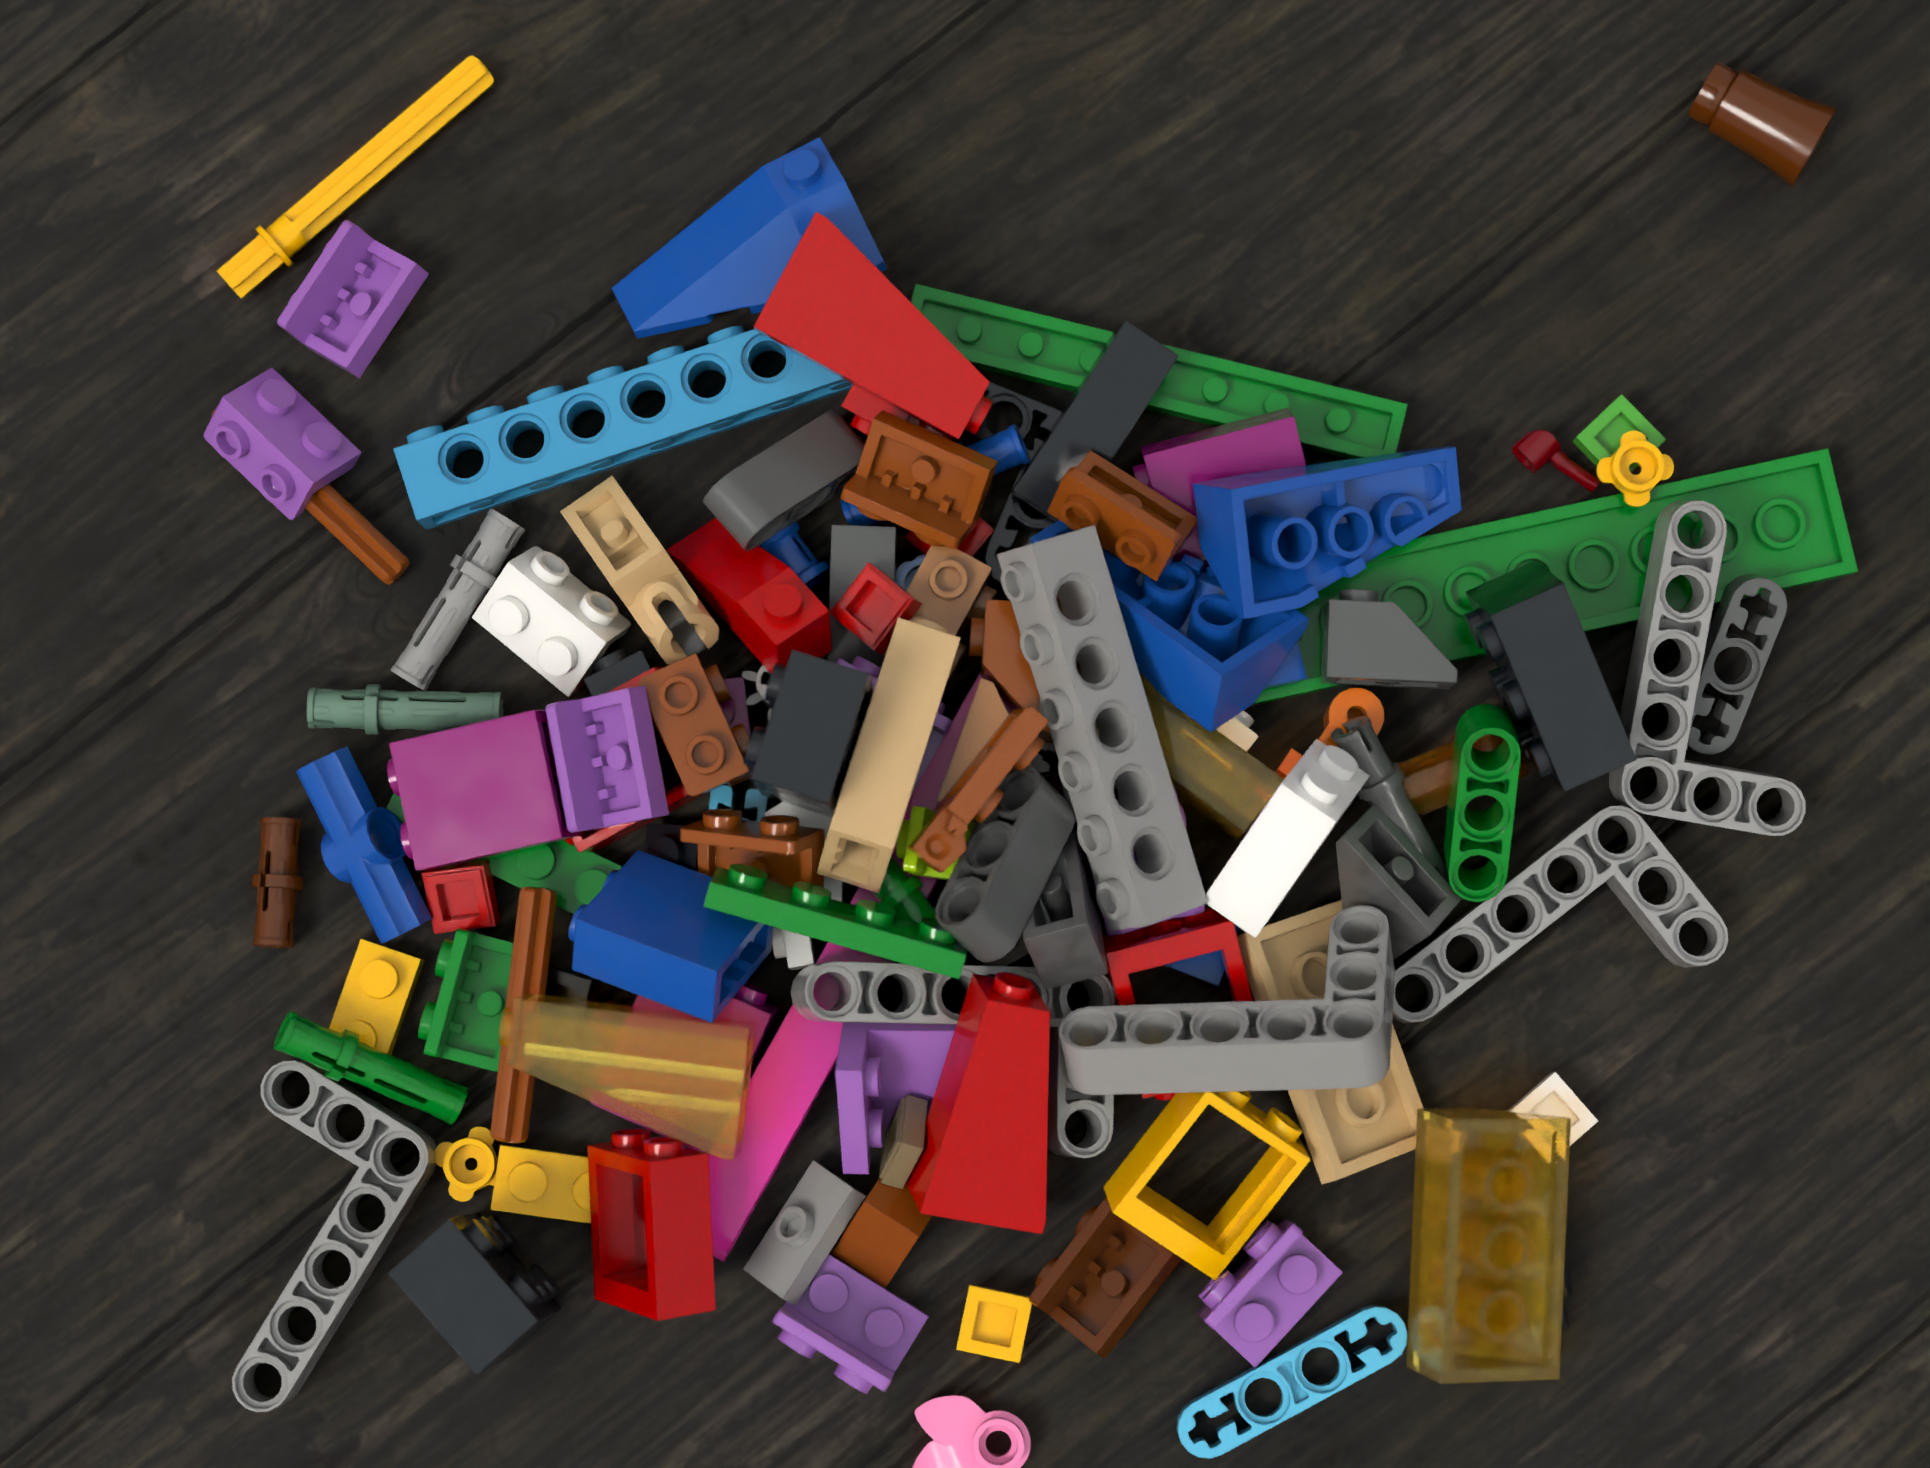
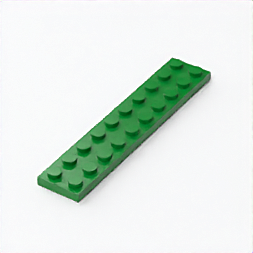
M1828 448L1657 485L1650 491L1649 502L1641 507L1627 505L1624 501L1623 493L1423 536L1415 538L1404 546L1395 545L1365 563L1367 568L1351 578L1342 577L1319 591L1318 598L1301 608H1297L1298 611L1309 618L1307 629L1298 640L1307 678L1299 683L1264 689L1251 706L1347 686L1321 684L1323 609L1329 599L1339 600L1340 591L1342 590L1378 592V602H1395L1451 663L1487 655L1484 648L1478 649L1466 625L1464 614L1473 609L1465 592L1535 560L1565 584L1585 633L1635 623L1638 621L1656 521L1660 512L1667 505L1676 501L1708 502L1722 512L1726 521L1727 535L1714 605L1720 603L1723 593L1730 582L1745 574L1764 576L1777 583L1782 590L1853 575L1858 572ZM1690 511L1680 519L1677 526V534L1685 546L1692 547L1696 545L1704 533V524L1695 512ZM1683 575L1674 577L1668 583L1665 590L1667 603L1673 610L1683 609L1692 597L1691 584ZM1759 588L1755 596L1761 595L1762 588ZM1744 595L1742 599H1744V598H1749V597H1754V596Z

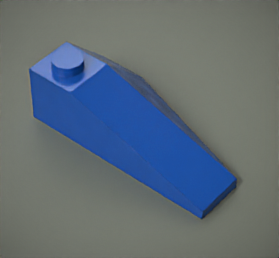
M820 137L763 165L612 287L637 339L711 323L716 314L749 307L752 314L762 312L815 212L828 218L880 272L887 269L843 176Z
M1454 446L1252 472L1193 483L1200 549L1237 617L1242 619L1301 608L1318 598V592L1342 577H1353L1367 568L1365 563L1395 545L1404 546L1462 510L1456 447Z
M1059 520L1032 536L1031 544L1074 530ZM1102 547L1138 670L1163 698L1209 732L1214 731L1255 703L1307 629L1309 618L1297 609L1248 619L1238 618L1216 576H1207L1206 572H1203L1204 561L1187 554L1183 556L1180 562L1172 560L1156 582L1136 568L1127 565L1120 558Z

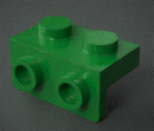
M459 928L456 931L454 940L445 939L443 941L435 968V976L443 978L437 1003L427 1002L418 1030V1038L426 1040L423 1054L498 1072L513 942Z

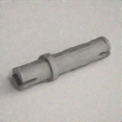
M489 509L480 529L463 555L459 556L456 554L450 563V566L454 567L453 571L417 627L404 652L401 653L395 665L392 666V672L423 691L428 689L430 682L437 673L436 671L455 644L476 606L497 580L495 577L503 566L505 559L525 532L523 527L497 511Z

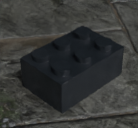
M1535 560L1465 592L1473 609L1464 614L1468 630L1478 649L1484 648L1491 662L1496 664L1497 668L1488 671L1490 682L1502 706L1508 705L1514 718L1520 721L1521 725L1515 727L1520 752L1527 764L1532 762L1541 779L1549 775L1565 792L1637 760L1566 586L1560 579Z
M792 650L787 665L776 662L764 699L769 702L768 708L772 709V714L767 729L757 726L754 728L744 759V765H747L748 771L752 772L751 780L762 796L833 817L874 692L869 673L796 650Z
M479 1212L448 1219L388 1273L476 1375L504 1361L562 1309L553 1298L560 1290L551 1277L536 1263H533L530 1267L525 1266L511 1250L518 1242L510 1230L494 1214L485 1218Z

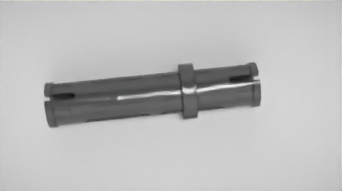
M1359 716L1343 723V726L1348 733L1344 734L1342 728H1336L1331 737L1339 748L1348 752L1356 760L1358 767L1362 771L1370 775L1358 792V798L1368 801L1370 806L1375 803L1450 885L1447 867L1402 784L1405 774L1399 763L1396 762L1394 764V762L1389 760L1372 728V722L1369 717Z

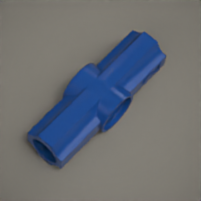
M346 746L298 769L296 773L326 831L321 841V854L324 863L330 873L338 880L352 884L381 944L431 920L432 917L402 858L406 854L400 835L402 823L390 810L377 807L348 747Z

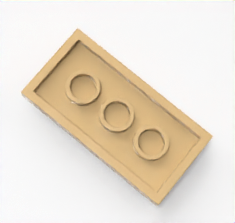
M1341 900L1264 926L1256 938L1248 933L1237 936L1247 980L1255 1001L1324 999L1329 929L1332 919L1342 911ZM1393 1024L1390 1066L1387 1074L1381 1081L1362 1088L1288 1090L1321 1184L1339 1180L1435 1141Z

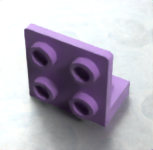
M843 1023L835 1069L843 1174H869L872 1149L883 1148L885 1130L901 1099L905 1098L906 1094L928 1100L927 1120L956 1028L955 1024Z
M1285 1218L1277 1226L1273 1222L1271 1223L1269 1220H1266L1242 1246V1249L1249 1256L1234 1273L1231 1274L1224 1269L1216 1281L1211 1279L1198 1294V1297L1205 1304L1199 1309L1197 1314L1255 1368L1343 1273L1302 1235L1303 1231L1295 1223Z
M829 1253L796 1306L786 1301L778 1310L772 1322L783 1329L778 1337L781 1342L809 1359H812L818 1350L839 1364L834 1372L837 1377L855 1389L868 1394L873 1385L884 1392L886 1391L895 1371L929 1315Z

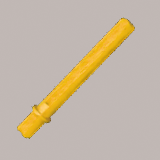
M467 56L266 229L259 225L255 229L259 235L217 269L218 274L242 300L284 263L288 267L292 266L294 263L290 258L493 85L494 79L486 66L475 56Z

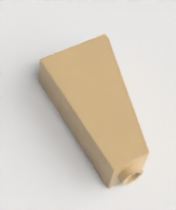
M899 617L897 619L830 823L817 874L876 893L880 891L961 637L949 634L943 626L933 621L924 619L908 621Z

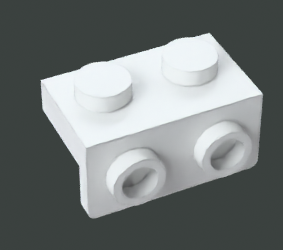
M537 546L530 548L506 564L472 616L476 622L568 697L580 690L585 682L584 679L589 677L593 671V664L600 660L608 647L622 637L631 626L630 621L618 612L617 606L610 598L600 592L592 591L570 573L567 564L560 557L543 551Z

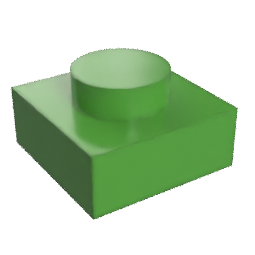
M1621 394L1572 442L1597 467L1598 462L1602 458L1611 457L1620 447L1621 436L1628 431L1642 432L1646 436V441L1652 443L1657 448L1666 439ZM1637 463L1630 464V472L1634 471L1639 465Z

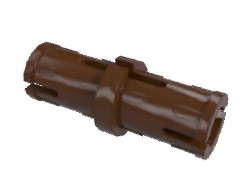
M263 817L260 821L261 846L258 874L252 875L251 886L252 889L257 890L253 946L263 948H294L297 892L303 891V877L298 876L302 820L285 817Z

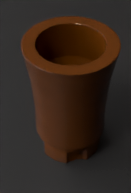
M1718 62L1704 82L1688 116L1704 125L1710 126L1708 132L1750 155L1793 187L1821 141L1838 108L1796 95L1770 84L1743 69L1738 74L1734 69Z

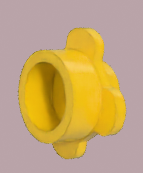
M1635 430L1624 433L1620 438V447L1611 457L1602 458L1596 467L1598 479L1605 484L1612 483L1623 493L1625 503L1631 507H1641L1647 504L1650 500V491L1659 481L1669 479L1674 471V464L1670 456L1661 454L1655 445L1646 441V436L1642 432ZM1637 463L1641 467V472L1637 475L1632 474L1629 470L1630 464Z
M485 1127L471 1129L468 1137L455 1143L442 1142L435 1150V1163L443 1167L444 1174L450 1182L448 1192L457 1201H469L473 1198L475 1191L488 1185L494 1186L498 1157L493 1148L495 1139L491 1137L490 1130ZM467 1159H476L477 1167L475 1170L471 1171L466 1168L465 1163Z

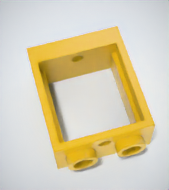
M1248 1091L1176 1093L1103 1187L1112 1213L1215 1281L1311 1160L1299 1138L1303 1132L1302 1129L1290 1117L1276 1108L1272 1107L1266 1114L1251 1104L1249 1100L1252 1096ZM1209 1104L1269 1144L1270 1147L1207 1226L1146 1186V1184Z

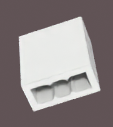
M1316 739L1280 784L1206 893L1207 905L1256 938L1295 885L1370 775L1358 767V763L1348 752L1336 746H1326Z

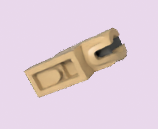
M610 476L560 511L666 664L670 665L694 653L698 655L707 648L709 650L716 643L719 635L718 625L613 476Z

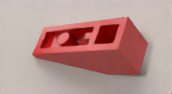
M714 518L666 550L683 576L771 674L776 662L784 665L788 664L792 650L822 658L832 651L829 610L789 566L760 546L745 552L717 518Z

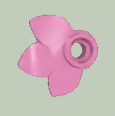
M960 1395L936 1397L924 1402L915 1409V1416L920 1426L933 1440L926 1444L917 1456L912 1468H1021L1029 1456L1031 1438L1028 1428L1018 1416L1004 1410L985 1412L970 1398ZM993 1431H1003L1011 1439V1446L1004 1454H994L986 1446V1438Z

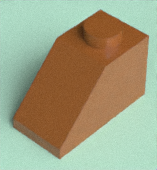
M986 599L984 617H971L969 656L981 657L980 676L994 683L1000 698L1011 710L1032 706L1040 713L1039 693L1030 664L1026 661L1021 651V634L1011 601ZM1057 604L1059 610L1062 613V605ZM1045 725L1038 736L1044 740V743H1053L1049 727Z

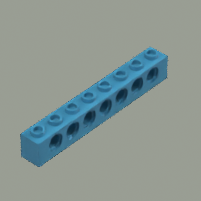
M733 326L708 336V345L686 352L683 346L668 347L647 357L649 364L626 372L623 366L601 369L587 377L589 384L566 392L563 386H551L530 394L527 397L529 404L508 411H504L503 406L500 405L480 409L467 416L468 424L445 432L443 426L440 425L417 430L406 437L408 444L393 448L416 521L426 530L489 510L490 508L492 509L848 391L853 384L755 329L745 332L743 326ZM776 351L786 358V364L782 372L777 376L763 378L752 371V364L755 358L762 352ZM713 370L723 374L726 377V383L718 395L711 398H702L692 392L693 382L702 372ZM648 390L662 393L665 396V405L659 414L651 418H641L633 413V403L639 394ZM587 410H596L603 413L605 416L604 426L597 435L590 438H581L573 434V423L579 414ZM527 430L542 432L544 434V444L538 454L530 458H520L514 455L513 444L519 434ZM466 450L481 451L484 457L483 466L476 475L470 478H459L454 475L453 464L459 454Z

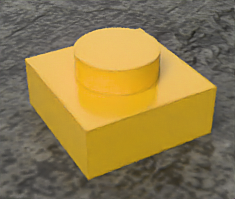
M969 1284L956 1350L1020 1363L1032 1306L1029 1296Z

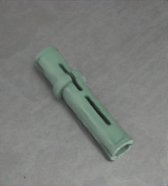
M367 684L366 690L309 688L307 695V722L309 729H365L367 735H380L381 730L396 729L444 731L503 717L502 692L461 693L452 691L382 690V685Z

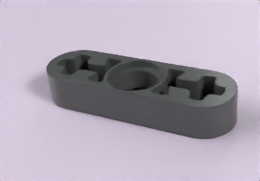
M1745 574L1730 582L1723 593L1710 626L1687 744L1699 753L1717 754L1729 748L1735 741L1787 612L1786 595L1777 583L1764 576ZM1759 588H1762L1760 597L1769 603L1768 609L1764 614L1754 612L1746 628L1752 634L1758 635L1755 644L1739 635L1727 633L1730 624L1743 630L1748 618V611L1740 606L1741 600L1744 595L1755 596ZM1740 647L1747 658V666L1744 673L1736 680L1721 681L1716 676L1714 670V662L1717 655L1725 648ZM1708 683L1718 691L1734 695L1730 704L1718 698L1713 710V716L1721 722L1720 728L1717 732L1706 731L1703 738L1699 739L1700 730L1692 725L1693 719L1696 715L1707 716L1715 700L1711 695L1703 693Z

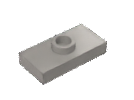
M813 1160L743 1270L779 1297L796 1306L866 1195L828 1168Z

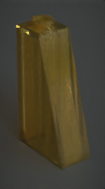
M1076 659V668L1081 676L1080 665ZM1140 674L1176 794L1230 837L1237 840L1271 799L1284 779L1215 729L1209 732L1163 698L1153 685Z
M525 993L515 998L513 1008H504L499 1029V1045L508 1047L507 1065L718 1158L734 1160L742 1151L757 1022L717 1017L713 1023H710L687 1013Z

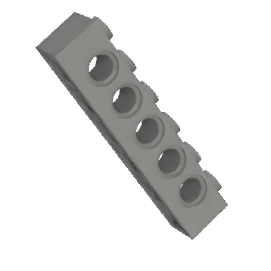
M1095 525L997 554L1002 570V587L1006 596L1011 601L1021 634V651L1026 661L1030 664L1040 697V714L1049 720L1046 725L1049 727L1059 760V777L1069 793L1078 823V840L1082 849L1087 854L1097 886V903L1101 912L1106 917L1109 930L1146 927L1207 904L1208 901ZM1057 596L1062 605V613L1057 605ZM1076 659L1080 665L1081 676L1076 668ZM1095 722L1099 728V738L1095 731ZM1114 785L1118 792V802L1114 794ZM1133 848L1136 852L1137 864L1133 858Z

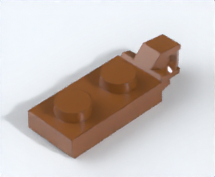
M1032 706L1012 710L934 809L936 812L908 848L935 871L944 872L966 851L964 832L968 830L967 825L974 819L981 823L990 815L1002 799L1004 792L998 788V785L1013 767L1019 772L1022 771L1038 754L1044 744V740L1038 734L1049 720Z

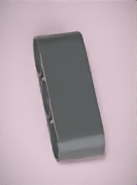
M836 409L829 410L729 472L708 491L703 499V503L745 552L750 551L842 493L844 485L856 474L865 442Z
M1026 766L1020 772L1017 769L1009 771L998 785V788L1004 792L1002 799L981 823H976L966 843V851L960 856L935 909L936 919L939 924L977 960L982 962H994L1004 957L1019 940L1076 820L1072 805L1035 768Z

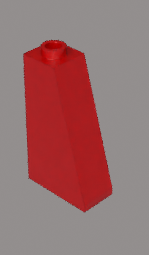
M815 212L754 324V329L956 441L959 440L964 429L975 435L993 403L991 399L983 396L990 382L828 218Z
M998 972L995 977L972 974L926 1120L924 1149L906 1183L920 1214L1037 1234L1043 1233L1046 1224L1050 1011L1034 984L1023 976L1010 972Z

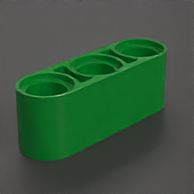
M1492 704L1476 705L1468 709L1458 721L1445 829L1444 856L1449 883L1458 896L1472 902L1487 901L1497 896L1504 888L1508 874L1521 759L1520 746L1513 720L1508 712ZM1493 734L1504 739L1497 748L1490 751H1481L1473 747L1476 740L1484 735ZM1487 795L1497 799L1492 807L1486 810L1476 811L1466 806L1471 799L1477 796ZM1475 855L1485 856L1490 859L1485 866L1479 869L1471 870L1460 865L1465 859Z

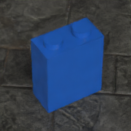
M637 850L619 871L613 870L610 872L603 884L602 890L588 905L582 904L576 910L569 927V939L574 942L572 970L713 1023L771 952L773 926L703 907L712 877Z

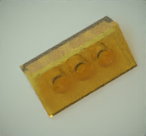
M1480 1108L1417 1109L1406 1367L1441 1384L1559 1380L1570 1118Z

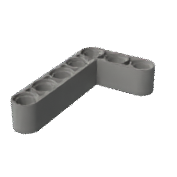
M1676 501L1667 505L1660 512L1655 524L1620 713V720L1637 760L1610 771L1609 788L1613 797L1621 805L1646 815L1769 836H1784L1793 832L1802 823L1806 813L1805 798L1802 791L1794 783L1766 773L1685 760L1727 534L1724 516L1713 504L1705 501ZM1692 511L1701 518L1704 524V533L1696 545L1687 547L1678 537L1677 526L1680 519L1686 513ZM1683 575L1691 584L1692 597L1683 609L1675 611L1667 603L1665 590L1668 583L1674 577ZM1673 639L1680 649V661L1673 671L1661 674L1654 664V652L1662 641ZM1661 702L1668 711L1669 722L1661 734L1649 737L1643 730L1642 716L1650 705ZM1644 766H1651L1657 776L1655 791L1647 798L1636 800L1630 790L1631 778L1638 769ZM1713 777L1719 785L1718 800L1711 808L1699 810L1693 800L1695 787L1701 780ZM1770 788H1776L1782 797L1781 809L1774 818L1762 821L1757 813L1759 796Z
M1621 805L1609 806L1587 817L1509 878L1497 896L1477 903L1395 967L1392 1019L1402 1023L1425 1021L1434 1016L1604 882H1606L1664 957L1674 965L1683 968L1698 967L1718 960L1726 950L1728 930L1720 915L1642 817L1633 809ZM1611 819L1617 821L1624 827L1627 833V843L1620 854L1606 851L1598 840V830L1604 820ZM1556 858L1569 861L1577 872V883L1570 893L1556 891L1548 881L1547 871L1549 864ZM1645 870L1658 872L1667 883L1666 897L1659 905L1648 903L1639 892L1638 882ZM1506 897L1518 899L1527 910L1528 919L1526 925L1518 933L1506 931L1497 920L1496 911L1498 905ZM1688 920L1698 922L1707 934L1706 947L1698 956L1688 954L1679 942L1680 929ZM1457 936L1469 939L1477 949L1478 958L1476 964L1466 973L1456 971L1449 965L1446 959L1447 945ZM1411 975L1419 978L1427 989L1426 1003L1417 1012L1404 1010L1399 1006L1395 998L1397 983L1405 976Z
M1359 905L1340 911L1332 919L1329 929L1324 999L1090 1006L1079 1008L1069 1013L1061 1021L1058 1029L1070 1084L1075 1090L1083 1094L1118 1095L1362 1088L1381 1081L1387 1074L1390 1066L1395 967L1387 916L1381 910L1372 906Z
M827 962L809 965L799 971L793 980L791 988L792 1003L798 1013L807 1020L816 1022L957 1025L961 1009L956 1013L950 1012L942 1002V987L951 977L902 963ZM964 965L960 979L956 980L962 984L965 996L973 973L995 977L998 972H1010L1023 976L1034 984L1050 1011L1047 1148L1056 1155L1075 1158L1094 1157L1104 1151L1110 1143L1113 1133L1114 1095L1083 1094L1074 1089L1069 1082L1058 1028L1061 1021L1072 1012L1068 1006L1067 994L1073 983L1045 990L1036 967ZM823 974L834 978L839 986V999L830 1010H824L818 1006L813 995L814 983ZM1101 975L1078 981L1088 992V1007L1115 1006L1114 989L1106 976ZM887 976H892L899 982L903 993L900 1005L892 1012L882 1007L877 995L879 984ZM1077 1110L1086 1120L1087 1130L1083 1140L1074 1146L1066 1137L1065 1124L1070 1114Z
M282 1061L272 1066L264 1075L261 1083L263 1103L272 1114L359 1168L235 1369L232 1377L234 1395L244 1408L254 1412L273 1410L290 1402L299 1393L437 1165L435 1163V1150L437 1146L434 1139L426 1131L340 1079L337 1082L325 1077L324 1069L306 1061ZM295 1071L302 1073L310 1085L308 1099L302 1106L297 1108L290 1106L282 1096L284 1079ZM349 1104L356 1106L362 1112L365 1121L362 1134L352 1142L340 1136L336 1129L338 1113ZM402 1138L411 1140L417 1146L420 1155L417 1168L408 1175L401 1174L395 1170L390 1161L392 1146ZM366 1194L377 1196L385 1207L384 1221L376 1230L364 1228L356 1216L358 1202ZM331 1250L342 1252L351 1264L349 1279L342 1286L331 1284L322 1272L324 1257ZM296 1306L307 1308L316 1320L315 1334L306 1342L296 1339L288 1328L289 1315ZM261 1363L273 1365L281 1375L282 1386L275 1397L262 1395L254 1384V1373Z

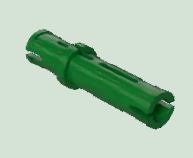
M289 1011L284 1018L274 1041V1050L282 1051L324 1069V1076L337 1082L341 1078H345L393 1100L428 1113L449 1125H452L458 1118L467 1097V1086L459 1085L395 1056L372 1048L359 1041V1034L347 1029L339 1033L312 1022L293 1011Z

